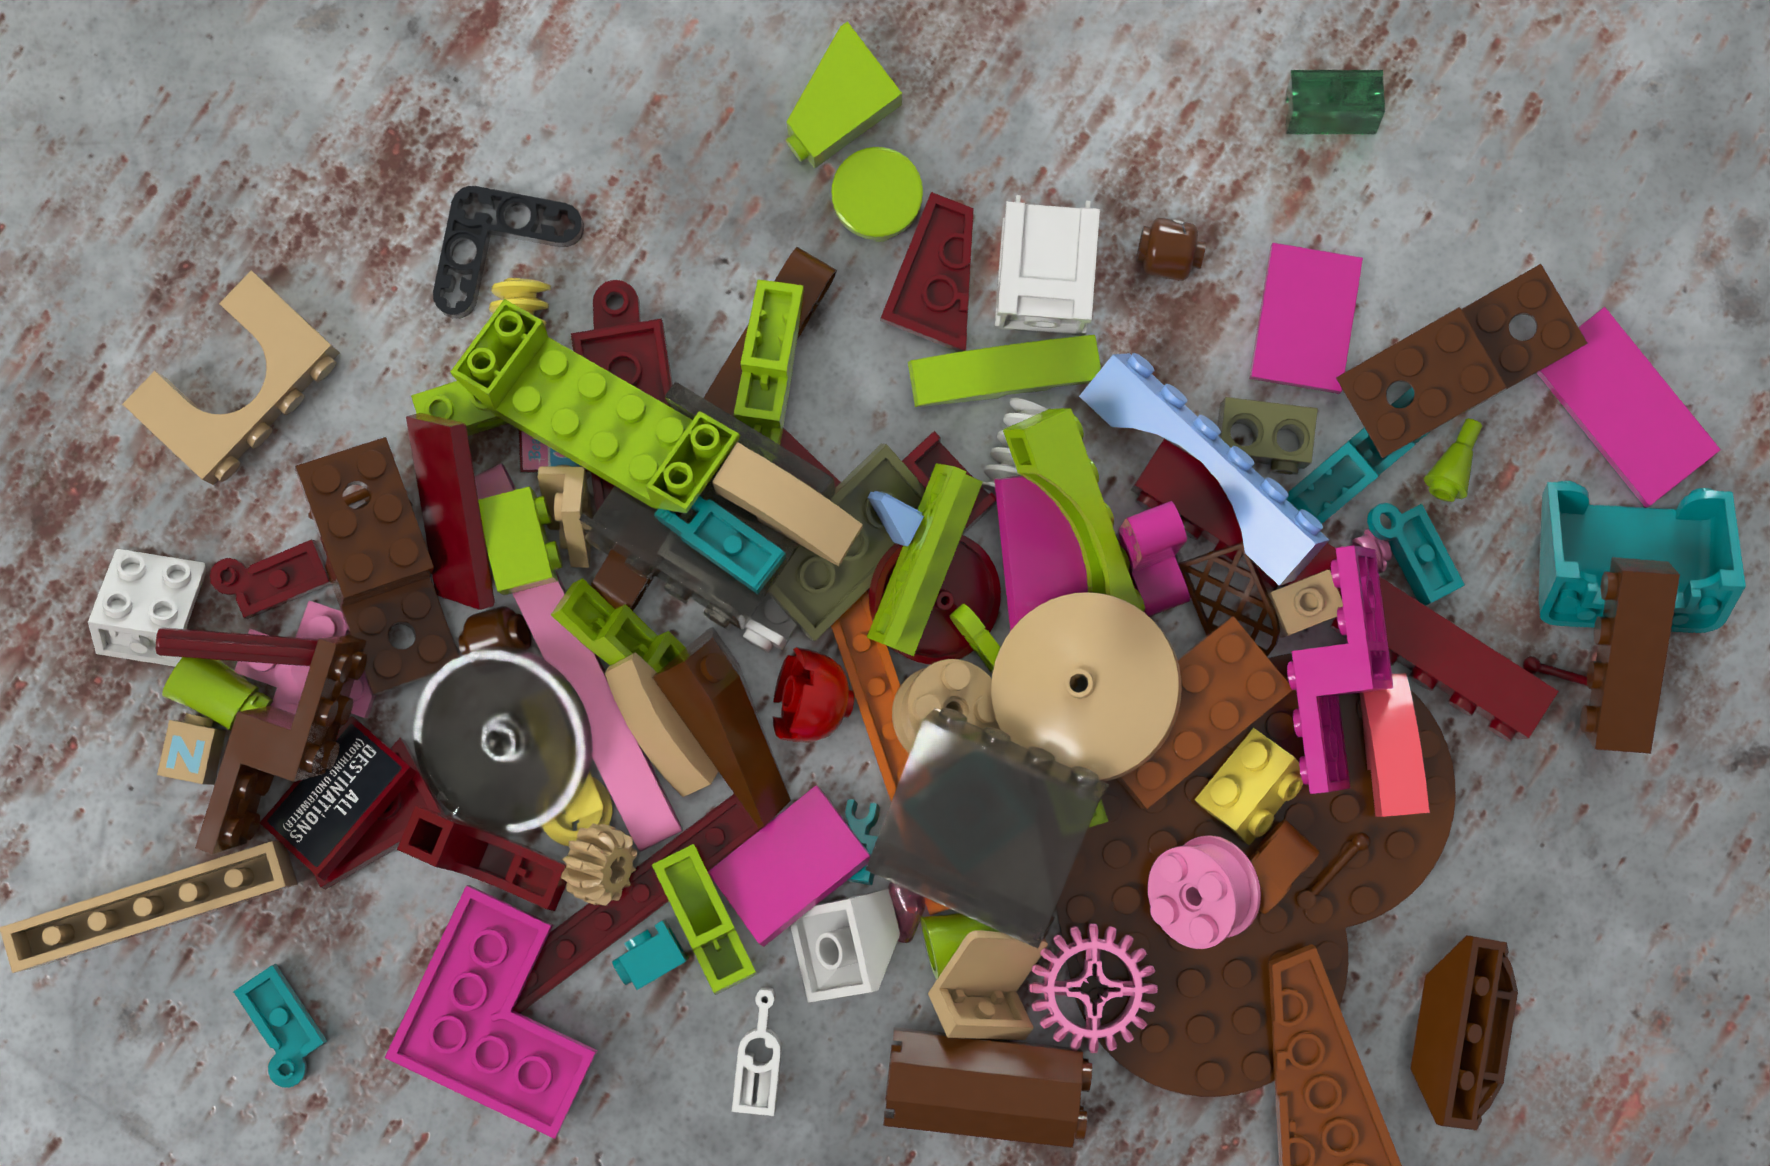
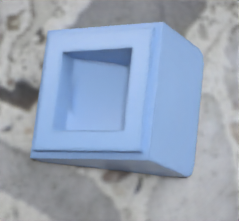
M870 492L867 498L893 542L906 547L909 546L924 517L922 512L887 493Z

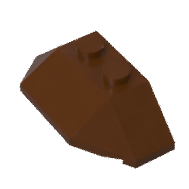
M1466 935L1425 975L1410 1069L1436 1125L1477 1130L1482 1122L1481 1116L1491 1107L1504 1084L1518 995L1513 967L1507 957L1509 953L1507 942Z

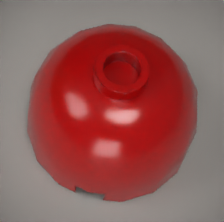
M796 647L793 650L797 656L787 655L778 675L773 702L780 703L782 701L781 718L773 716V727L775 735L782 740L812 743L829 737L838 729L843 718H848L851 715L854 706V692L849 690L848 680L842 667L832 658L814 650Z

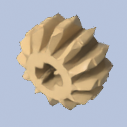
M593 823L589 828H580L577 840L569 841L570 851L568 856L562 859L566 863V868L562 872L561 878L567 882V892L573 894L576 898L594 905L601 904L606 906L611 900L619 901L622 895V888L630 887V875L636 871V868L633 866V860L637 856V850L632 848V837L606 824L599 825Z

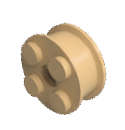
M960 659L941 660L911 674L897 690L892 706L893 727L903 748L916 760L934 767H951L975 748L984 753L988 751L997 740L1001 731L993 710L991 677L973 663Z

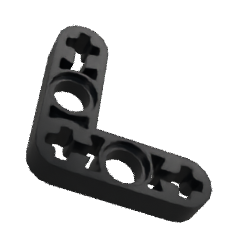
M466 186L460 189L454 195L451 202L433 289V300L437 308L445 316L452 319L466 317L474 310L478 300L491 234L555 247H570L581 239L584 232V223L578 210L564 202L479 186ZM473 198H478V202L482 207L495 210L494 201H500L496 210L497 224H491L492 216L483 212H476L474 219H469L466 211L462 209L463 204L469 205L472 203ZM515 205H523L530 210L528 224L518 229L509 227L505 221L507 211ZM539 209H545L543 216L546 220L560 221L562 214H567L570 223L575 225L574 228L566 229L563 236H558L555 227L541 224L542 232L535 233L539 225ZM470 241L475 244L477 254L470 263L458 264L453 260L452 250L458 242ZM448 269L462 275L472 274L471 280L461 277L460 291L467 298L465 301H458L455 308H450L449 301L443 297L445 292H453L456 278L453 275H447Z

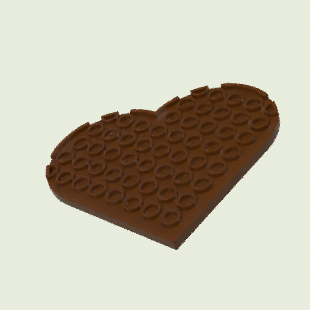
M1292 653L1269 657L1268 659L1289 683L1287 665L1288 662L1293 661ZM1411 689L1422 749L1430 813L1375 817L1371 770H1367L1360 693L1339 695L1351 788L1310 794L1309 784H1303L1299 793L1292 800L1285 801L1274 815V821L1269 830L1261 837H1256L1250 845L1246 844L1233 830L1203 809L1195 799L1253 728L1294 756L1298 762L1301 756H1305L1303 737L1296 735L1293 722L1294 710L1299 709L1297 690H1292L1148 809H1141L1117 778L1096 783L1108 822L1064 836L1058 823L1043 772L1026 762L1031 790L1041 801L1037 820L1061 937L1067 945L1072 943L1070 927L1077 926L1081 932L1082 939L1088 938L1087 929L1089 924H1096L1099 930L1098 938L1103 939L1106 929L1109 926L1116 928V937L1113 943L1118 945L1125 935L1131 936L1133 942L1126 952L1130 955L1135 950L1143 948L1147 955L1136 963L1138 968L1152 965L1155 969L1154 974L1142 978L1143 983H1152L1158 987L1157 993H1143L1142 1000L1154 1004L1155 1009L1153 1012H1147L1139 1008L1136 1014L1147 1023L1144 1029L1138 1028L1131 1021L1126 1028L1132 1033L1134 1039L1128 1043L1122 1038L1120 1032L1114 1034L1113 1037L1117 1048L1113 1051L1107 1048L1104 1038H1098V1042L1128 1071L1162 1089L1199 1097L1236 1095L1274 1082L1269 961L1310 944H1313L1318 951L1340 1007L1347 982L1349 965L1346 928L1367 922L1388 912L1408 898L1424 882L1444 850L1454 818L1456 801L1455 775L1449 748L1432 713ZM1283 819H1287L1320 851L1314 862L1294 880L1287 894L1269 912L1263 915L1258 910L1255 920L1245 931L1228 937L1213 947L1195 949L1184 946L1172 939L1151 916V906L1148 898V878L1154 862L1165 851L1177 846H1183L1194 838L1206 835L1224 838L1236 845L1249 858L1258 851V845L1267 834ZM1360 832L1367 834L1371 841L1369 848L1359 851L1316 896L1317 902L1312 909L1307 910L1300 907L1297 902L1298 894L1304 890L1309 891L1352 845V838L1355 834ZM1100 949V961H1102V969L1106 978L1131 981L1128 970L1120 958L1109 951ZM1086 950L1080 951L1066 960L1070 979L1076 978L1083 971ZM1094 964L1092 966V976L1086 978L1088 983L1083 981L1081 987H1072V989H1078L1089 995L1090 1002L1092 1003V1012L1094 1010V1000L1100 998L1098 993L1103 995L1105 989L1117 988L1108 987L1097 981L1096 974H1094ZM1130 996L1115 997L1108 1000L1103 1006L1100 1026L1116 1019L1125 1009ZM1075 997L1081 1015L1086 1022L1083 1002Z

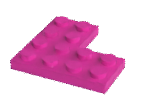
M467 885L385 1058L555 1139L562 1128L598 1050L513 1011L553 924L473 886Z

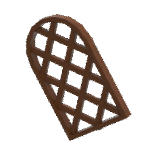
M1243 541L1180 562L1178 564L1206 636L1218 627L1213 624L1217 612L1221 611L1231 617L1234 616L1237 621L1254 627L1250 636L1254 642L1259 631L1273 636L1268 649L1259 646L1268 657L1279 639L1280 626L1278 616L1255 562L1245 554ZM1238 550L1233 562L1219 557ZM1242 554L1246 559L1250 571L1238 566ZM1208 560L1204 572L1191 567V565ZM1214 562L1229 568L1224 582L1209 575ZM1235 572L1250 578L1245 592L1229 585ZM1189 573L1200 578L1196 590ZM1206 581L1221 588L1216 602L1201 595ZM1255 583L1262 600L1250 595ZM1226 591L1242 598L1237 611L1221 604ZM1247 601L1263 608L1258 621L1242 614ZM1201 602L1213 608L1209 618H1207ZM1267 612L1271 619L1272 628L1263 625Z

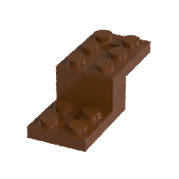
M1539 264L1463 309L1460 307L1456 308L1341 374L1336 379L1381 457L1384 458L1588 343L1542 264ZM1520 314L1528 315L1534 319L1536 332L1531 339L1520 341L1510 334L1509 323L1515 316ZM1398 381L1408 383L1414 390V399L1405 408L1391 406L1386 398L1388 388Z
M383 437L296 465V474L327 556L325 568L349 634L367 641L363 653L367 654L364 675L372 697L461 666L462 662L430 578L434 566L387 438ZM352 485L363 486L370 494V502L360 509L349 507L343 500V492L346 488ZM402 624L411 628L415 640L409 648L398 649L391 645L388 640V632L393 626Z
M351 635L319 638L296 714L273 706L237 712L196 843V849L215 854L247 844V841L254 837L259 827L260 814L256 812L261 796H265L271 787L274 775L295 782L325 774L327 769L329 770L333 767L339 753V743L335 741L340 725H344L347 722L353 708V699L349 697L354 680L360 679L366 667L367 654L363 653L366 640Z

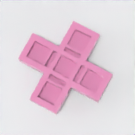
M309 600L295 638L319 639L349 635L341 611ZM249 629L248 634L267 635L253 629ZM238 661L234 671L237 674L277 687L271 706L296 714L310 667ZM363 672L359 680H354L349 697L353 699L351 713L368 718L376 695L372 697Z

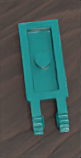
M700 496L690 508L697 514L689 524L680 519L673 511L658 509L655 512V518L680 536L683 542L756 594L760 593L786 559V553L711 499L706 501Z

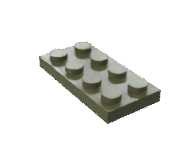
M881 443L826 497L863 524L862 530L840 566L838 567L785 537L776 546L786 553V559L763 589L809 639L816 641L870 588L875 568L883 555L895 544L867 498L870 492L887 493L918 510L926 489L887 444Z

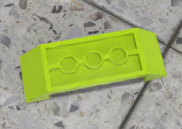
M506 299L502 301L450 371L451 375L497 417L652 508L688 513L740 438L739 433L701 411L697 413L693 420L551 339L548 337L545 325L541 319Z

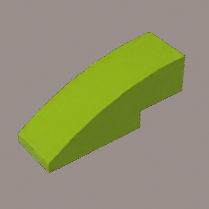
M692 844L652 864L713 993L717 995L757 975L695 845Z

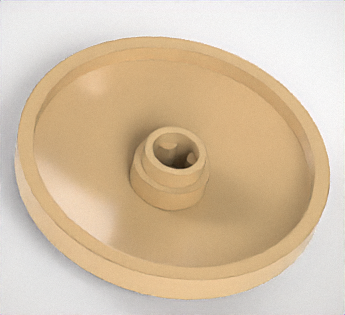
M1089 592L1073 593L1051 599L1026 614L1005 638L994 664L991 682V697L995 717L1002 734L1013 750L1024 761L1039 771L1060 780L1075 783H1099L1113 780L1134 771L1147 762L1168 738L1179 712L1182 692L1179 663L1170 641L1161 628L1136 606L1114 596ZM1084 676L1088 679V686L1083 692L1077 693L1074 691L1078 686L1077 679Z

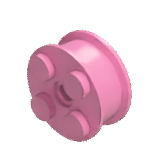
M1211 835L1200 836L1188 841L1183 846H1177L1165 851L1154 862L1148 878V898L1153 920L1172 939L1190 948H1210L1223 942L1228 937L1240 934L1253 923L1260 907V884L1252 863L1241 849L1221 837Z

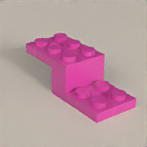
M1356 545L1335 548L1337 559L1331 561L1332 580L1336 588H1341L1343 607H1338L1337 609L1338 627L1341 635H1347L1348 644L1292 651L1293 661L1288 662L1287 665L1289 685L1292 690H1297L1299 709H1295L1293 713L1296 735L1303 737L1305 756H1301L1299 761L1300 775L1303 784H1309L1310 794L1351 788L1339 695L1394 689L1375 549Z

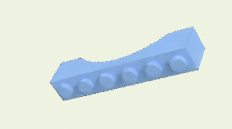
M1130 353L1113 354L1079 397L1111 427L1134 428L1157 434L1180 445L1201 461L1218 480L1233 506L1241 528L1245 554L1279 586L1294 581L1329 541L1321 532L1323 526L1319 520L1306 510L1301 509L1298 511L1286 500L1289 496L1287 491L1275 480L1268 477L1264 479L1252 468L1255 464L1253 459L1246 452L1236 446L1231 448L1219 437L1221 431L1214 422L1203 415L1197 417L1185 405L1187 398L1177 388L1170 384L1163 385L1152 375L1154 368L1145 358L1136 353H1132V355Z

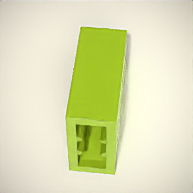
M848 21L838 29L786 121L787 131L790 137L785 139L788 147L800 162L807 158L814 168H817L902 105V92Z

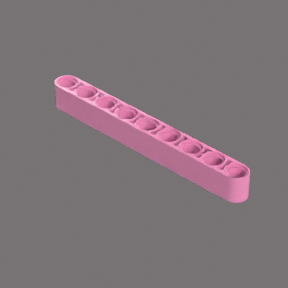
M502 463L475 476L478 500L516 490ZM556 571L557 582L512 594L635 845L641 852L681 832L682 827L648 757L628 728L614 700L604 674L605 669L599 657L551 616V613L566 593V589Z

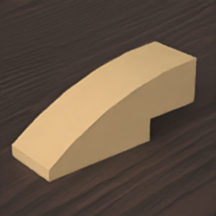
M738 442L712 481L715 492L718 495L756 515L760 523L838 567L863 528V524L819 492Z
M634 653L609 666L604 673L614 700L628 728L656 769L682 797L711 785L718 770L652 678L657 672L637 653Z

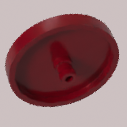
M964 535L961 536L914 656L891 648L892 650L910 660L930 665L946 659H962L974 651L949 617L961 604L967 605L986 627L985 629L989 633L991 632L1000 609L1001 586L993 561L979 544ZM895 543L891 546L875 568L869 589V609L872 621L875 618L903 545Z

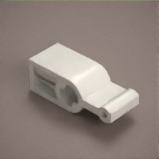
M761 987L755 997L756 1005L759 1007L758 1023L756 1028L746 1033L738 1048L731 1112L774 1116L782 1044L779 1036L772 1029L768 1028L770 1007L776 999L774 988ZM755 1038L765 1039V1046L773 1049V1056L764 1062L755 1061V1053L748 1051V1043ZM756 1073H759L757 1102H754Z

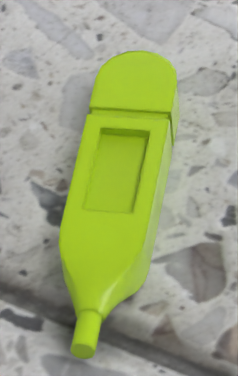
M961 604L949 617L960 633L965 636L966 641L989 671L993 673L994 664L1001 647L989 631L985 629L986 627L967 605Z

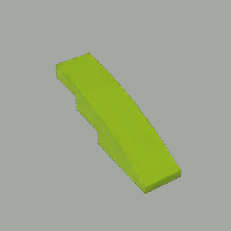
M758 279L741 359L742 375L734 410V431L740 435L738 443L777 465L791 385L804 287L803 285Z
M1095 335L1002 345L915 359L908 362L915 407L998 399L1010 394L1047 391L1053 387L1089 384L1101 370Z
M583 578L571 584L551 613L555 620L610 666L637 653L658 673L686 649L669 631L657 635L626 604L614 609Z

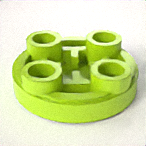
M885 147L865 148L850 155L837 169L832 182V204L838 219L849 231L866 239L884 242L904 232L917 218L923 198L922 181L916 167L903 154Z

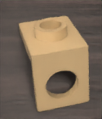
M1330 570L1268 593L1278 616L1280 638L1337 617L1338 607H1343L1338 589L1334 586Z

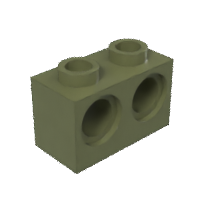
M1225 397L1219 407L1217 425L1221 431L1219 437L1231 448L1236 446L1242 449L1253 459L1254 463L1270 464L1271 472L1295 475L1298 474L1299 468L1305 469L1312 463L1318 408ZM1235 424L1248 426L1253 433L1252 444L1249 446L1236 444L1231 437V427ZM1287 429L1296 434L1299 441L1296 451L1288 452L1278 445L1277 433L1279 430Z

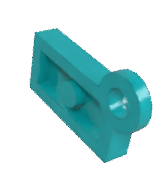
M1389 503L1378 504L1370 510L1367 516L1369 530L1378 539L1389 540L1391 551L1420 603L1426 606L1465 586L1423 504L1404 513H1401L1397 507ZM1381 514L1388 516L1390 519V529L1382 526L1380 522Z

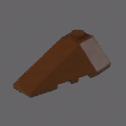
M712 627L706 630L652 678L757 827L762 828L791 799L740 665Z

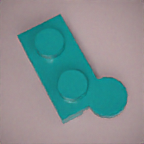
M274 964L234 990L233 993L268 1046L276 1052L268 1065L270 1079L282 1088H290L299 1084L306 1075L307 1063L304 1057L322 1046L327 1040L277 964Z

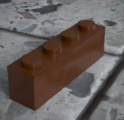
M1612 557L1610 572L1605 571L1603 573L1601 597L1605 600L1603 617L1598 616L1594 625V642L1598 645L1596 661L1589 663L1587 670V685L1591 689L1589 705L1583 706L1580 716L1581 732L1585 733L1596 750L1651 754L1680 574L1668 561Z

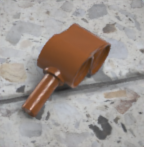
M1283 819L1258 845V851L1248 858L1259 880L1261 892L1259 911L1263 915L1269 912L1287 894L1294 880L1320 854V851L1287 819Z

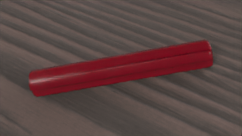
M160 628L156 634L155 649L156 654L159 656L310 667L319 639Z

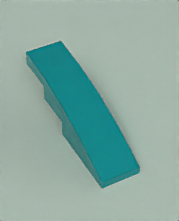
M1411 387L1391 406L1395 408L1409 406L1414 399L1413 388ZM1364 427L1287 492L1289 496L1286 500L1298 511L1301 509L1308 511L1323 524L1427 434L1382 458Z

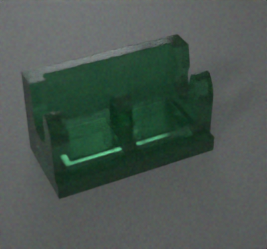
M1291 70L1285 96V103H1289L1285 122L1286 134H1377L1385 113L1383 70Z

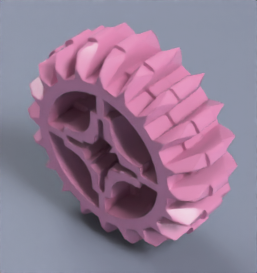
M1089 924L1087 929L1088 938L1082 939L1079 928L1073 926L1070 927L1072 943L1067 945L1065 940L1057 934L1053 937V941L1061 950L1056 955L1047 948L1041 950L1040 954L1050 961L1047 968L1037 964L1032 966L1031 971L1036 975L1044 976V982L1030 983L1029 991L1044 993V999L1036 1000L1031 1006L1034 1011H1042L1048 1008L1050 1013L1041 1019L1040 1025L1045 1029L1057 1022L1059 1026L1053 1034V1038L1057 1042L1062 1041L1067 1033L1070 1032L1072 1033L1070 1048L1077 1051L1081 1046L1082 1039L1088 1038L1089 1052L1097 1053L1099 1048L1098 1038H1104L1107 1048L1113 1051L1117 1048L1113 1037L1114 1034L1120 1032L1122 1038L1128 1043L1134 1039L1132 1033L1126 1028L1131 1021L1138 1028L1144 1029L1147 1023L1136 1014L1139 1008L1147 1012H1153L1155 1009L1154 1004L1142 1000L1143 993L1154 994L1158 991L1157 985L1142 982V978L1154 974L1155 969L1152 965L1138 968L1136 963L1147 955L1143 948L1135 950L1130 955L1126 952L1133 942L1131 936L1125 935L1118 945L1113 943L1116 937V928L1109 926L1105 931L1104 938L1099 939L1098 926L1096 924ZM1100 949L1109 951L1120 958L1128 970L1131 981L1106 978L1102 969V961H1100ZM1086 950V959H1084V968L1081 974L1073 979L1055 981L1065 961L1074 954ZM1094 964V974H1096L1097 981L1108 987L1117 988L1105 989L1103 995L1098 993L1100 998L1094 1000V1010L1092 1012V1003L1090 1002L1089 995L1078 989L1069 988L1081 987L1083 981L1088 983L1086 978L1092 976V966ZM1055 995L1079 998L1084 1005L1086 1026L1078 1025L1067 1019L1061 1013ZM1130 996L1123 1012L1113 1021L1100 1026V1018H1102V1010L1105 1003L1111 998Z

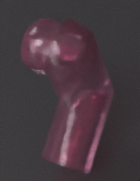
M899 871L892 877L888 889L897 913L896 919L900 932L898 941L909 943L914 938L925 911L926 903L917 885L916 877L909 871Z

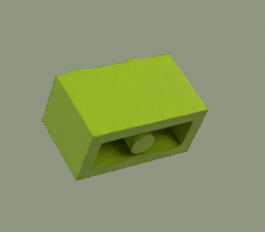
M529 486L479 499L485 544L497 592L502 595H508L557 582L558 578L555 570L563 568L556 541L548 542L544 525L551 523V517L545 497H537L536 492Z

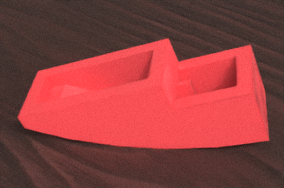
M1392 674L1394 689L1360 693L1367 770H1371L1375 817L1430 813L1422 749L1407 674Z

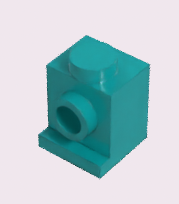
M667 919L654 925L659 933L652 937L647 929L625 942L624 945L628 952L612 961L617 974L625 985L632 982L636 990L689 959Z

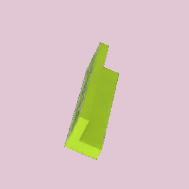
M936 463L918 507V511L922 512L924 517L909 546L902 547L867 638L914 656L983 481L966 475V471L955 466Z

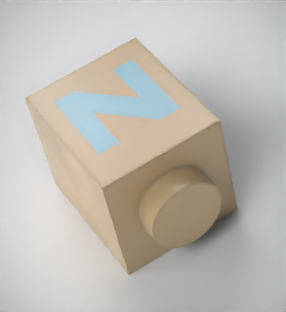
M188 713L185 715L184 722L169 720L157 775L199 784L214 785L226 730L212 728L214 720L211 718Z

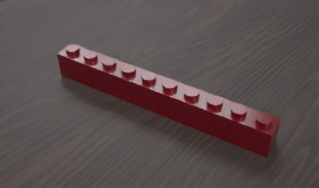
M1164 438L1131 488V491L1138 495L1135 501L1146 510L1172 501L1181 517L1186 536L1198 540L1201 535L1216 545L1213 551L1242 542V532L1235 511L1218 480L1201 461ZM1327 543L1294 581L1280 585V587L1288 586L1326 570L1331 572V561L1337 559L1335 547ZM1238 550L1219 557L1233 562ZM1242 554L1240 561L1248 566L1246 559ZM1256 564L1264 585L1272 590H1276L1279 585ZM1379 576L1391 666L1397 661L1411 670L1408 677L1421 687L1433 691L1436 686L1450 695L1448 703L1455 709L1468 716H1472L1476 712L1489 720L1490 723L1487 728L1497 736L1509 742L1514 737L1518 740L1529 739L1559 691ZM1337 588L1342 599L1341 588ZM1337 617L1331 619L1333 622L1330 627L1341 635Z

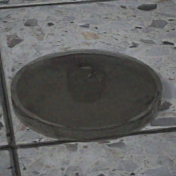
M497 646L466 653L447 663L431 678L422 692L416 707L413 724V743L421 773L436 798L451 813L471 825L496 833H519L540 827L565 811L579 795L586 782L592 762L593 742L591 725L583 702L574 687L560 671L544 659L530 652L511 647Z

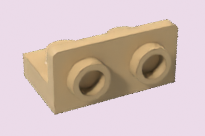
M568 465L541 466L538 468L537 477L541 496H544L551 517V523L547 524V528L559 530L560 548L568 549L571 567L589 568L594 519L585 468Z

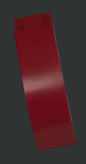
M419 806L414 807L397 848L398 851L434 867L475 878L551 911L556 910L567 884L561 878L566 864L489 830Z

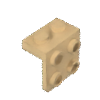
M983 930L972 931L966 935L928 992L947 1038L1026 1040L1034 1027L1019 998L1017 990L1031 972L1032 966L1042 956L1040 954L1041 950L1048 947L1044 935Z

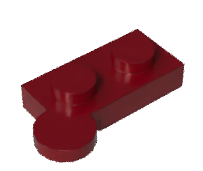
M312 539L254 563L249 568H246L243 563L236 559H221L214 564L210 573L211 584L215 590L226 595L236 594L237 604L245 619L252 618L331 584L316 541Z

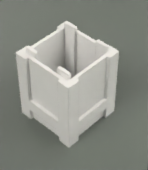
M1016 195L1015 202L1006 201L1005 218L1002 221L994 329H1014L1085 336L1087 323H1091L1100 209L1090 208L1091 201H1086L1084 208L1025 204L1020 202L1021 195Z

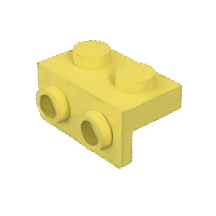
M1253 728L1196 797L1195 801L1203 809L1233 830L1241 840L1250 845L1256 837H1261L1269 830L1274 821V815L1285 801L1292 800L1301 790L1303 782L1300 775L1299 762L1294 756Z

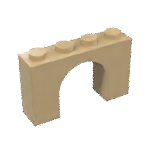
M252 270L219 304L257 339L263 349L266 359V376L258 395L240 410L227 414H211L201 411L166 377L154 371L122 404L195 474L212 485L218 480L224 482L236 472L240 466L238 459L250 446L253 449L257 448L270 436L273 430L270 425L282 413L288 415L301 404L304 399L302 392L314 380L319 382L327 377L336 365L334 359L340 354L333 345Z

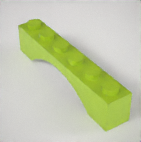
M1048 409L1003 429L1018 474L1033 482L1045 492L1069 521L1081 548L1087 572L1088 592L1117 597L1144 612L1143 598L1134 588L1128 571L1130 567L1129 558L1125 550L1119 545L1113 529V513L1104 502L1098 486V470L1093 461L1089 459L1082 440L1084 437L1083 427L1079 419L1073 414L1072 409Z

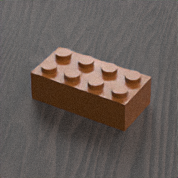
M1234 616L1225 620L1177 659L1181 673V703L1175 724L1161 748L1142 766L1117 778L1141 809H1148L1292 691L1286 679Z

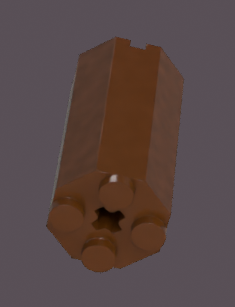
M894 1027L893 1041H901V1045H891L885 1109H891L894 1112L884 1111L883 1126L1073 1148L1075 1139H1085L1087 1111H1084V1106L1080 1105L1081 1091H1090L1092 1063H1089V1059L1083 1058V1051L1080 1048L1075 1051L1070 1047L1002 1039L947 1038L946 1033Z

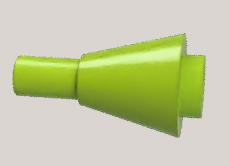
M1470 418L1465 419L1456 442L1451 444L1424 477V482L1430 487L1429 492L1434 497L1446 502H1454L1455 499L1467 497L1473 459L1472 449L1483 427L1480 422Z

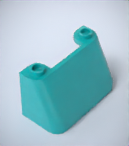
M1573 481L1547 482L1542 493L1538 598L1541 620L1555 626L1594 628L1596 618L1598 616L1603 617L1605 600L1601 597L1602 576L1605 571L1610 572L1612 557L1668 561L1680 574L1671 632L1706 633L1722 627L1746 587L1733 492L1698 488L1685 496L1680 501L1677 509L1589 505V492L1585 487Z

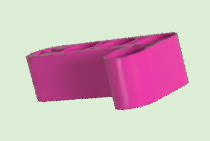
M1169 501L1125 518L1116 533L1119 545L1125 550L1129 558L1130 567L1128 571L1134 588L1143 598L1145 605L1144 613L1151 617L1190 602L1185 580L1175 558V555L1187 542V536L1174 503Z

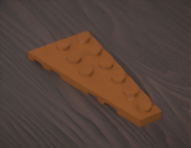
M1310 944L1269 961L1279 1166H1402L1316 947Z

